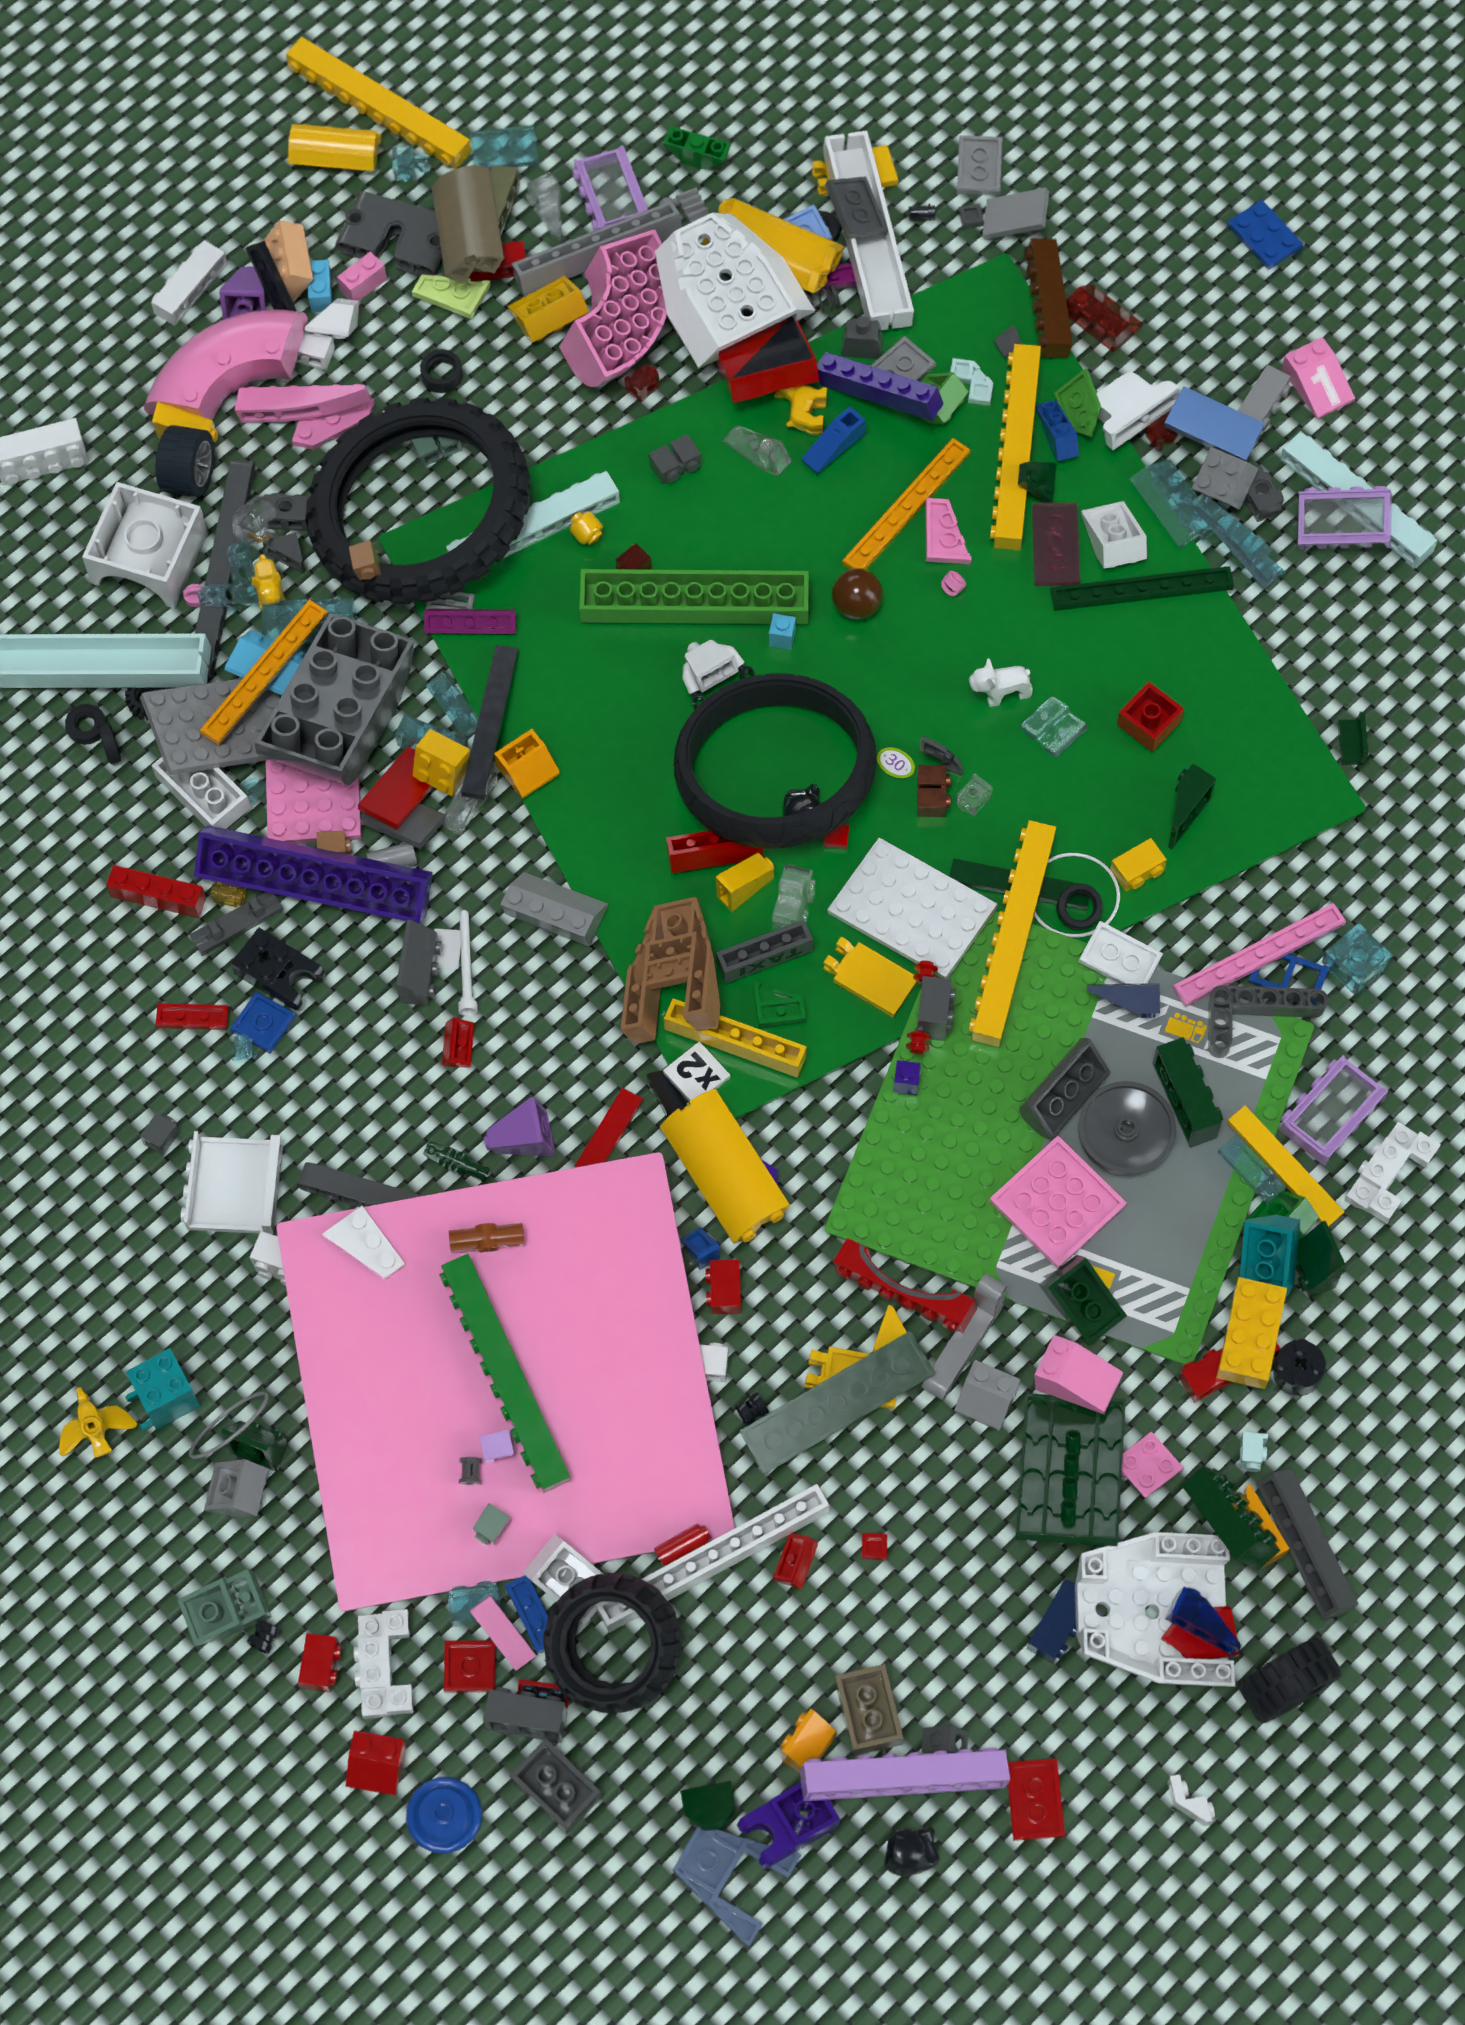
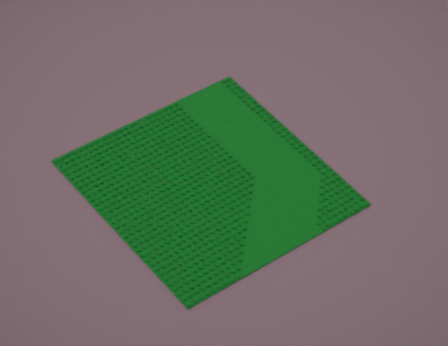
M1007 253L911 295L910 298L914 309L912 326L892 329V325H889L887 330H882L884 338L883 354L905 336L936 362V367L928 374L950 373L953 358L975 361L985 376L989 377L993 382L990 406L968 403L971 384L963 383L969 392L964 397L963 403L951 414L950 420L944 424H930L916 415L827 388L826 408H815L811 412V415L814 417L824 416L823 432L836 417L851 406L866 420L865 435L816 474L802 461V457L821 435H810L794 427H787L786 423L790 420L791 403L788 399L775 398L774 395L777 391L763 396L733 403L726 388L725 380L720 381L528 468L531 483L529 488V507L535 502H541L550 498L556 492H563L569 489L575 483H582L590 479L594 474H601L607 471L619 490L620 503L595 514V517L603 525L601 531L603 535L592 545L588 543L583 545L569 531L570 527L504 557L500 563L494 562L489 567L490 572L478 582L473 579L464 585L466 589L460 592L475 595L473 609H516L515 634L430 633L477 720L479 719L496 645L519 649L496 752L530 729H533L546 745L558 767L560 775L527 797L521 798L570 889L609 905L595 934L624 987L626 985L627 969L635 961L637 956L635 950L638 944L643 942L646 935L644 929L654 906L697 897L714 957L720 1001L719 1015L807 1046L806 1060L797 1078L701 1043L730 1074V1079L716 1090L735 1119L901 1039L921 989L920 983L916 984L893 1018L833 982L835 975L823 970V963L828 955L835 958L839 963L845 957V955L836 952V943L840 937H843L854 947L860 942L914 975L918 973L914 969L916 963L831 916L827 911L878 838L885 840L947 876H950L953 858L1016 870L1017 862H1014L1017 848H1022L1023 842L1019 841L1022 827L1027 828L1029 820L1056 827L1049 859L1064 853H1081L1100 860L1109 869L1113 859L1152 838L1167 859L1165 870L1160 876L1145 880V883L1135 890L1132 888L1125 892L1118 882L1120 903L1116 915L1108 925L1123 931L1363 814L1366 810L1365 804L1227 591L1059 611L1053 610L1050 593L1051 587L1211 568L1129 439L1112 450L1105 443L1104 423L1097 418L1092 437L1077 433L1079 456L1057 461L1050 449L1035 407L1030 462L1056 463L1053 501L1045 504L1027 491L1021 551L994 548V539H990L991 525L996 526V520L992 519L993 506H998V500H994L995 486L1000 487V481L996 480L997 467H1002V461H998L999 447L1004 448V442H1000L1001 428L1006 429V423H1002L1003 409H1008V404L1004 403L1005 390H1010V385L1006 384L1007 371H1012V366H1008V357L1003 358L994 343V339L1013 325L1023 345L1037 346L1038 330H1035L1034 327L1036 315L1032 312L1033 295H1030L1028 283ZM845 326L808 342L816 357L817 364L825 352L840 356ZM1040 350L1035 406L1046 401H1056L1054 393L1083 370L1072 351H1070L1068 358L1042 357ZM844 357L869 366L878 360ZM819 381L805 384L817 390L824 387L821 386ZM688 434L701 453V466L694 472L681 473L680 477L674 482L662 485L649 465V453L665 445L672 452L674 450L670 446V442ZM952 438L971 450L970 455L931 498L949 499L958 522V529L965 540L966 550L970 553L971 564L926 562L924 505L866 569L879 579L883 589V598L878 610L871 616L859 620L847 618L839 613L833 604L832 587L838 576L849 570L842 565V560ZM493 484L380 535L379 542L391 564L409 565L435 559L447 553L446 546L450 545L451 542L469 536L485 516L492 498ZM1124 501L1146 535L1147 559L1104 569L1094 552L1081 516V511ZM581 569L809 571L808 624H796L792 650L769 646L771 624L581 622L579 611ZM949 571L957 572L966 582V587L956 596L947 595L941 586L942 579ZM449 599L454 600L456 602L468 603V601ZM413 601L424 622V609L427 602ZM708 640L734 647L744 660V666L753 668L754 676L771 673L802 675L834 687L838 692L840 691L849 698L866 718L876 744V755L883 748H897L907 753L915 765L914 773L910 777L895 778L885 773L876 760L874 779L869 793L857 811L844 823L849 825L847 849L824 847L825 836L815 841L812 840L809 843L789 848H763V858L767 857L774 865V879L733 912L716 897V876L738 863L671 873L667 856L666 837L710 831L690 813L684 804L676 786L673 766L678 736L685 722L695 710L692 706L693 696L688 693L682 679L683 665L686 663L684 656L688 652L687 648L691 643L697 642L701 645ZM989 658L994 670L1023 666L1025 669L1030 670V683L1033 688L1032 696L1020 699L1019 693L1021 692L1014 691L1004 695L1000 705L989 707L987 701L989 696L986 692H975L972 690L969 684V677L976 669L984 668ZM740 670L704 692L699 690L698 693L706 699L722 687L740 680ZM744 673L747 678L750 677L749 674ZM1148 681L1184 708L1182 722L1153 752L1117 725L1119 712ZM701 700L695 702L697 706L702 703ZM769 705L741 712L716 727L704 740L697 752L693 765V774L700 787L709 797L732 811L755 817H782L784 796L791 789H806L811 784H816L820 790L818 800L821 803L833 796L848 780L855 766L858 753L847 732L826 715L799 706ZM922 736L933 739L945 746L959 759L964 769L963 776L946 771V774L951 776L950 788H946V795L951 796L950 809H946L945 817H917L918 765H941L940 759L923 754L920 751ZM1192 764H1195L1216 778L1212 799L1175 847L1170 849L1168 846L1177 795L1175 789L1179 784L1177 779L1184 769L1188 770ZM1077 856L1058 858L1047 864L1044 877L1092 886L1100 894L1103 907L1099 919L1092 926L1083 930H1075L1061 922L1056 911L1057 904L1038 901L1035 912L1045 924L1063 933L1081 934L1095 930L1099 921L1105 923L1109 919L1116 905L1117 893L1113 879L1101 865L1090 859ZM968 887L997 903L998 908L996 911L1005 912L1006 904H1002L1005 894ZM1089 898L1087 910L1066 906L1068 915L1075 920L1087 919L1093 912L1092 900ZM1033 917L1032 924L1037 925V926H1040V927H1043V926L1036 920V918ZM801 920L805 921L813 939L812 952L725 984L716 964V952ZM1092 935L1071 938L1088 943ZM687 982L662 987L660 990L654 1041L668 1066L698 1043L692 1039L667 1031L664 1028V1017L672 999L685 1002ZM753 982H759L761 986L771 989L775 987L789 994L794 993L803 996L806 1022L759 1028Z

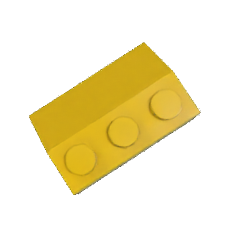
M565 275L508 305L523 334L531 342L544 339L547 334L561 330L569 322L582 318L584 314L589 312L580 289Z

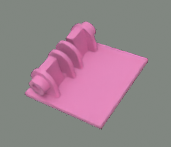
M1151 1431L1123 1453L1121 1477H1127L1144 1498H1147L1182 1471L1184 1467Z

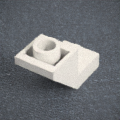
M1180 1774L1170 1776L1167 1782L1173 1807L1202 1826H1210L1212 1818H1215L1212 1802L1208 1803L1206 1796L1186 1799L1185 1797L1189 1796L1186 1781H1181Z

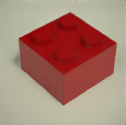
M1148 681L1119 712L1117 725L1153 752L1182 722L1184 708Z

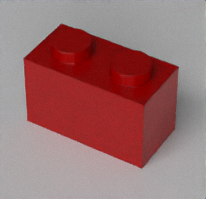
M739 1259L710 1260V1268L706 1269V1283H711V1292H706V1306H711L712 1314H741Z
M306 1633L298 1678V1685L301 1689L331 1692L332 1685H336L338 1670H335L336 1660L340 1661L342 1655V1645H339L337 1637Z

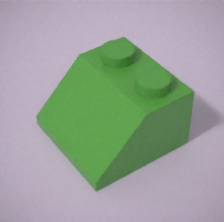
M954 372L925 375L921 382L938 387L943 406L933 421L922 417L919 418L930 424H944L950 420L954 410L963 403L964 397L969 391Z

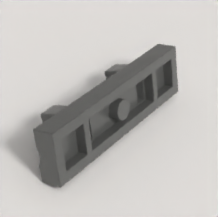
M265 892L258 897L250 899L247 903L224 916L207 923L206 926L189 935L201 956H204L284 910L274 893Z

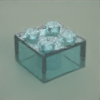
M1359 923L1325 951L1322 964L1328 966L1329 971L1356 995L1389 967L1393 955Z

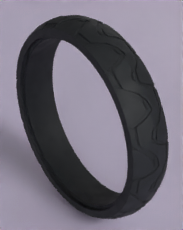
M771 673L751 676L730 683L717 692L715 691L697 706L682 727L676 742L673 763L674 778L681 798L690 813L702 825L718 836L753 848H789L803 845L828 835L844 824L864 802L873 783L877 755L874 737L869 724L866 722V718L860 709L844 694L822 681L811 679L807 676ZM769 705H792L817 711L839 724L850 736L858 754L855 766L848 780L833 796L807 811L782 817H755L741 814L720 805L709 797L700 787L693 774L695 757L704 740L716 727L741 712Z

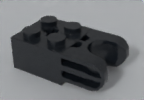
M260 927L257 928L231 962L236 976L294 1010H299L303 1005L300 994L292 988L294 982L300 978H308L318 982L325 976L322 966Z

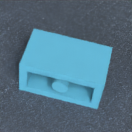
M329 259L310 261L313 280L308 285L311 313L321 312L333 302L332 274Z

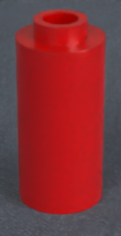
M697 1523L655 1547L654 1550L665 1567L709 1543L708 1540L711 1539V1536L705 1525L699 1527Z

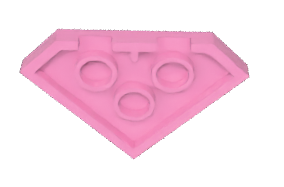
M371 398L370 402L344 411L299 420L292 439V445L315 450L321 447L322 443L332 438L333 440L339 438L348 429L359 425V420L372 413L375 400Z

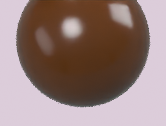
M853 568L846 570L838 576L833 584V604L839 613L847 618L855 620L865 619L874 614L881 605L883 598L881 583L872 572L866 569Z

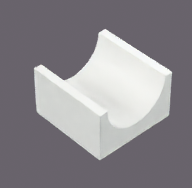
M116 482L82 556L91 584L100 586L103 578L106 576L127 578L151 589L161 597L167 607L175 609L208 535L201 506Z

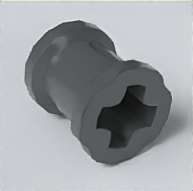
M476 1457L460 1458L462 1474L459 1484L481 1485L479 1464L482 1463V1459Z

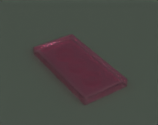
M1032 503L1034 586L1080 584L1077 503Z

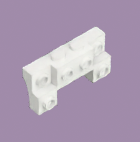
M1398 1122L1383 1143L1379 1141L1376 1143L1370 1153L1373 1155L1369 1162L1365 1160L1358 1170L1360 1177L1346 1195L1344 1201L1374 1215L1387 1224L1402 1202L1401 1199L1387 1191L1409 1158L1426 1168L1441 1144L1424 1133L1419 1132L1417 1134Z
M407 1609L382 1611V1614L358 1616L359 1638L358 1646H354V1660L359 1662V1671H355V1685L360 1687L363 1719L414 1713L411 1684L393 1686L390 1639L410 1638L408 1627L409 1612Z

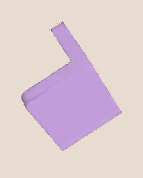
M509 1430L479 1436L485 1464L494 1463L497 1458L514 1454Z

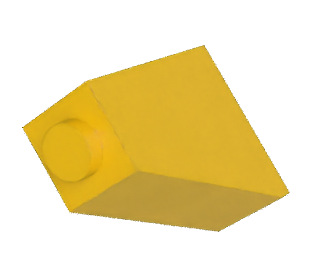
M157 402L152 423L159 441L168 426L176 425L207 430L212 435L214 443H216L218 430L215 428L213 420Z
M757 853L716 876V897L733 912L774 879L773 863L767 857L763 858Z

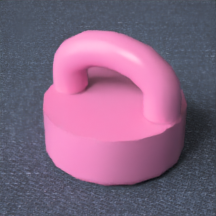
M949 571L942 579L941 586L947 595L956 596L966 587V582L957 572Z
M199 584L187 586L183 591L185 602L191 607L201 606L204 587Z

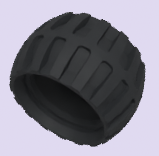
M623 1573L594 1575L581 1580L569 1588L552 1608L543 1635L545 1662L557 1687L574 1700L576 1704L601 1713L632 1711L654 1700L671 1682L681 1658V1627L671 1603L652 1584L638 1577ZM598 1602H619L633 1609L646 1624L651 1639L650 1657L643 1672L632 1682L612 1684L599 1680L585 1669L577 1655L575 1636L579 1621L589 1607Z

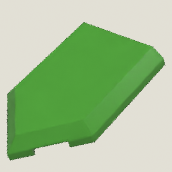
M1085 368L1054 394L1075 431L1092 437L1101 404L1088 369Z

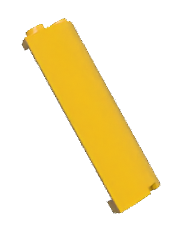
M726 199L720 204L718 213L735 216L780 254L801 288L811 293L818 292L828 282V279H826L830 271L834 273L843 254L845 246L738 199ZM703 238L702 244L708 245L710 240Z
M714 1088L690 1100V1105L686 1106L683 1110L678 1108L660 1125V1128L733 1244L740 1241L748 1242L757 1235L756 1231L762 1224L770 1221L772 1223L780 1221L785 1216L784 1212L790 1204Z

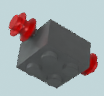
M920 961L919 964L914 966L918 973L913 976V979L920 983L922 989L918 1026L915 1028V1031L907 1034V1038L911 1042L906 1044V1048L911 1053L917 1055L924 1054L925 1051L930 1049V1046L925 1044L926 1041H945L946 1033H951L955 988H951L952 979L937 978L933 975V973L938 971V967L931 961Z

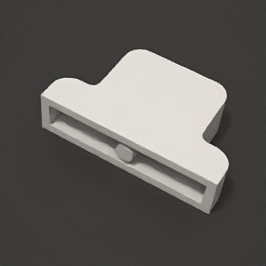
M1128 372L1096 393L1101 404L1098 419L1104 423L1103 432L1106 445L1112 450L1116 449L1170 411L1180 393L1179 386L1171 381H1164L1157 386H1151L1137 374Z

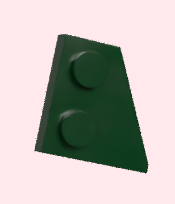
M1025 462L1020 464L1018 484L1045 504L1052 502L1055 488L1056 463Z

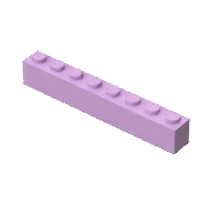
M986 1748L981 1752L963 1749L957 1753L949 1754L947 1751H936L932 1755H922L920 1752H914L901 1757H897L896 1754H887L882 1756V1758H872V1756L864 1755L853 1760H847L846 1757H837L831 1761L810 1759L803 1763L800 1769L803 1801L1005 1788L1010 1781L1006 1750H997V1748Z

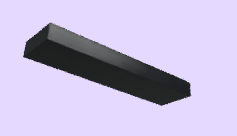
M265 241L246 247L245 249L273 310L297 311Z

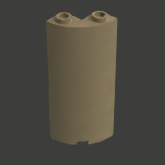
M478 165L456 168L440 176L432 186L445 277L466 283L474 268L495 273L504 256L489 168Z

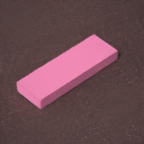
M491 1595L470 1609L471 1614L515 1671L536 1656L534 1650Z

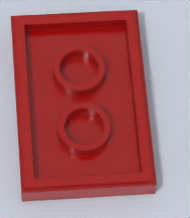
M1057 1759L1008 1762L1010 1781L1007 1785L1013 1841L1064 1838L1065 1831Z

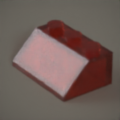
M1094 285L1080 286L1066 299L1069 319L1113 353L1143 324V322Z

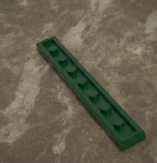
M1226 566L1051 587L1050 593L1053 610L1059 611L1233 590L1234 583L1231 568Z

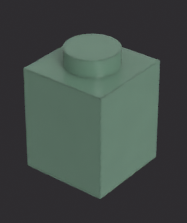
M489 1503L472 1528L473 1532L476 1533L475 1538L485 1545L489 1542L495 1545L511 1521L510 1516Z

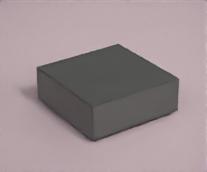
M980 204L959 207L958 211L962 229L984 226Z

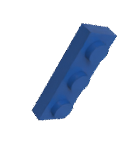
M525 1575L506 1584L505 1588L537 1654L544 1652L543 1635L548 1615L531 1580Z

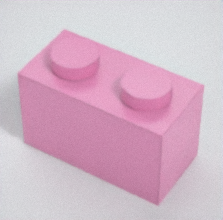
M369 252L337 276L340 292L348 300L360 301L387 280L385 265L374 254Z

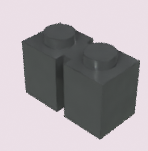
M688 434L670 442V446L674 450L672 452L665 445L649 453V465L662 485L674 482L680 477L681 473L694 472L701 466V453Z

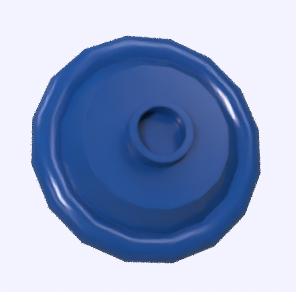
M438 1777L423 1783L413 1792L407 1804L406 1824L410 1836L420 1847L433 1853L449 1854L463 1849L475 1838L481 1826L482 1807L478 1795L467 1783L456 1778Z

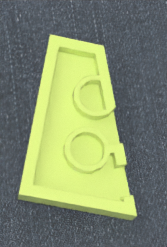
M421 275L412 290V295L472 319L491 284L488 280L472 282L471 279H467L466 283L450 280L444 276Z

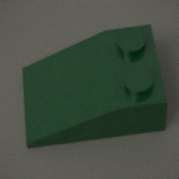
M1192 764L1188 770L1184 769L1177 779L1179 784L1175 789L1177 795L1168 846L1170 849L1175 847L1212 799L1216 778L1195 764Z
M1325 1220L1298 1241L1296 1271L1299 1275V1286L1303 1292L1306 1291L1309 1298L1336 1288L1346 1264Z
M1075 1255L1039 1284L1056 1309L1089 1346L1127 1316L1086 1257Z
M238 1421L223 1428L221 1435L224 1441L238 1431L245 1422ZM252 1422L239 1435L226 1444L232 1455L275 1472L288 1447L282 1433L273 1429L270 1432L261 1429L262 1426L256 1422Z

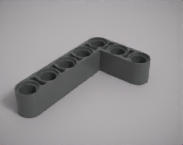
M1216 986L1211 992L1208 1003L1209 1052L1216 1058H1224L1228 1055L1232 1044V1014L1316 1018L1322 1016L1328 1004V995L1320 989ZM1220 996L1226 1001L1221 1003L1216 1001L1215 998ZM1239 998H1247L1250 1002L1242 1003ZM1263 999H1271L1274 1003L1266 1004ZM1287 1000H1295L1297 1005H1290ZM1316 1000L1321 1003V1006H1314L1311 1001ZM1223 1019L1226 1024L1220 1025L1215 1020ZM1222 1041L1226 1044V1046L1219 1047L1215 1044V1042Z

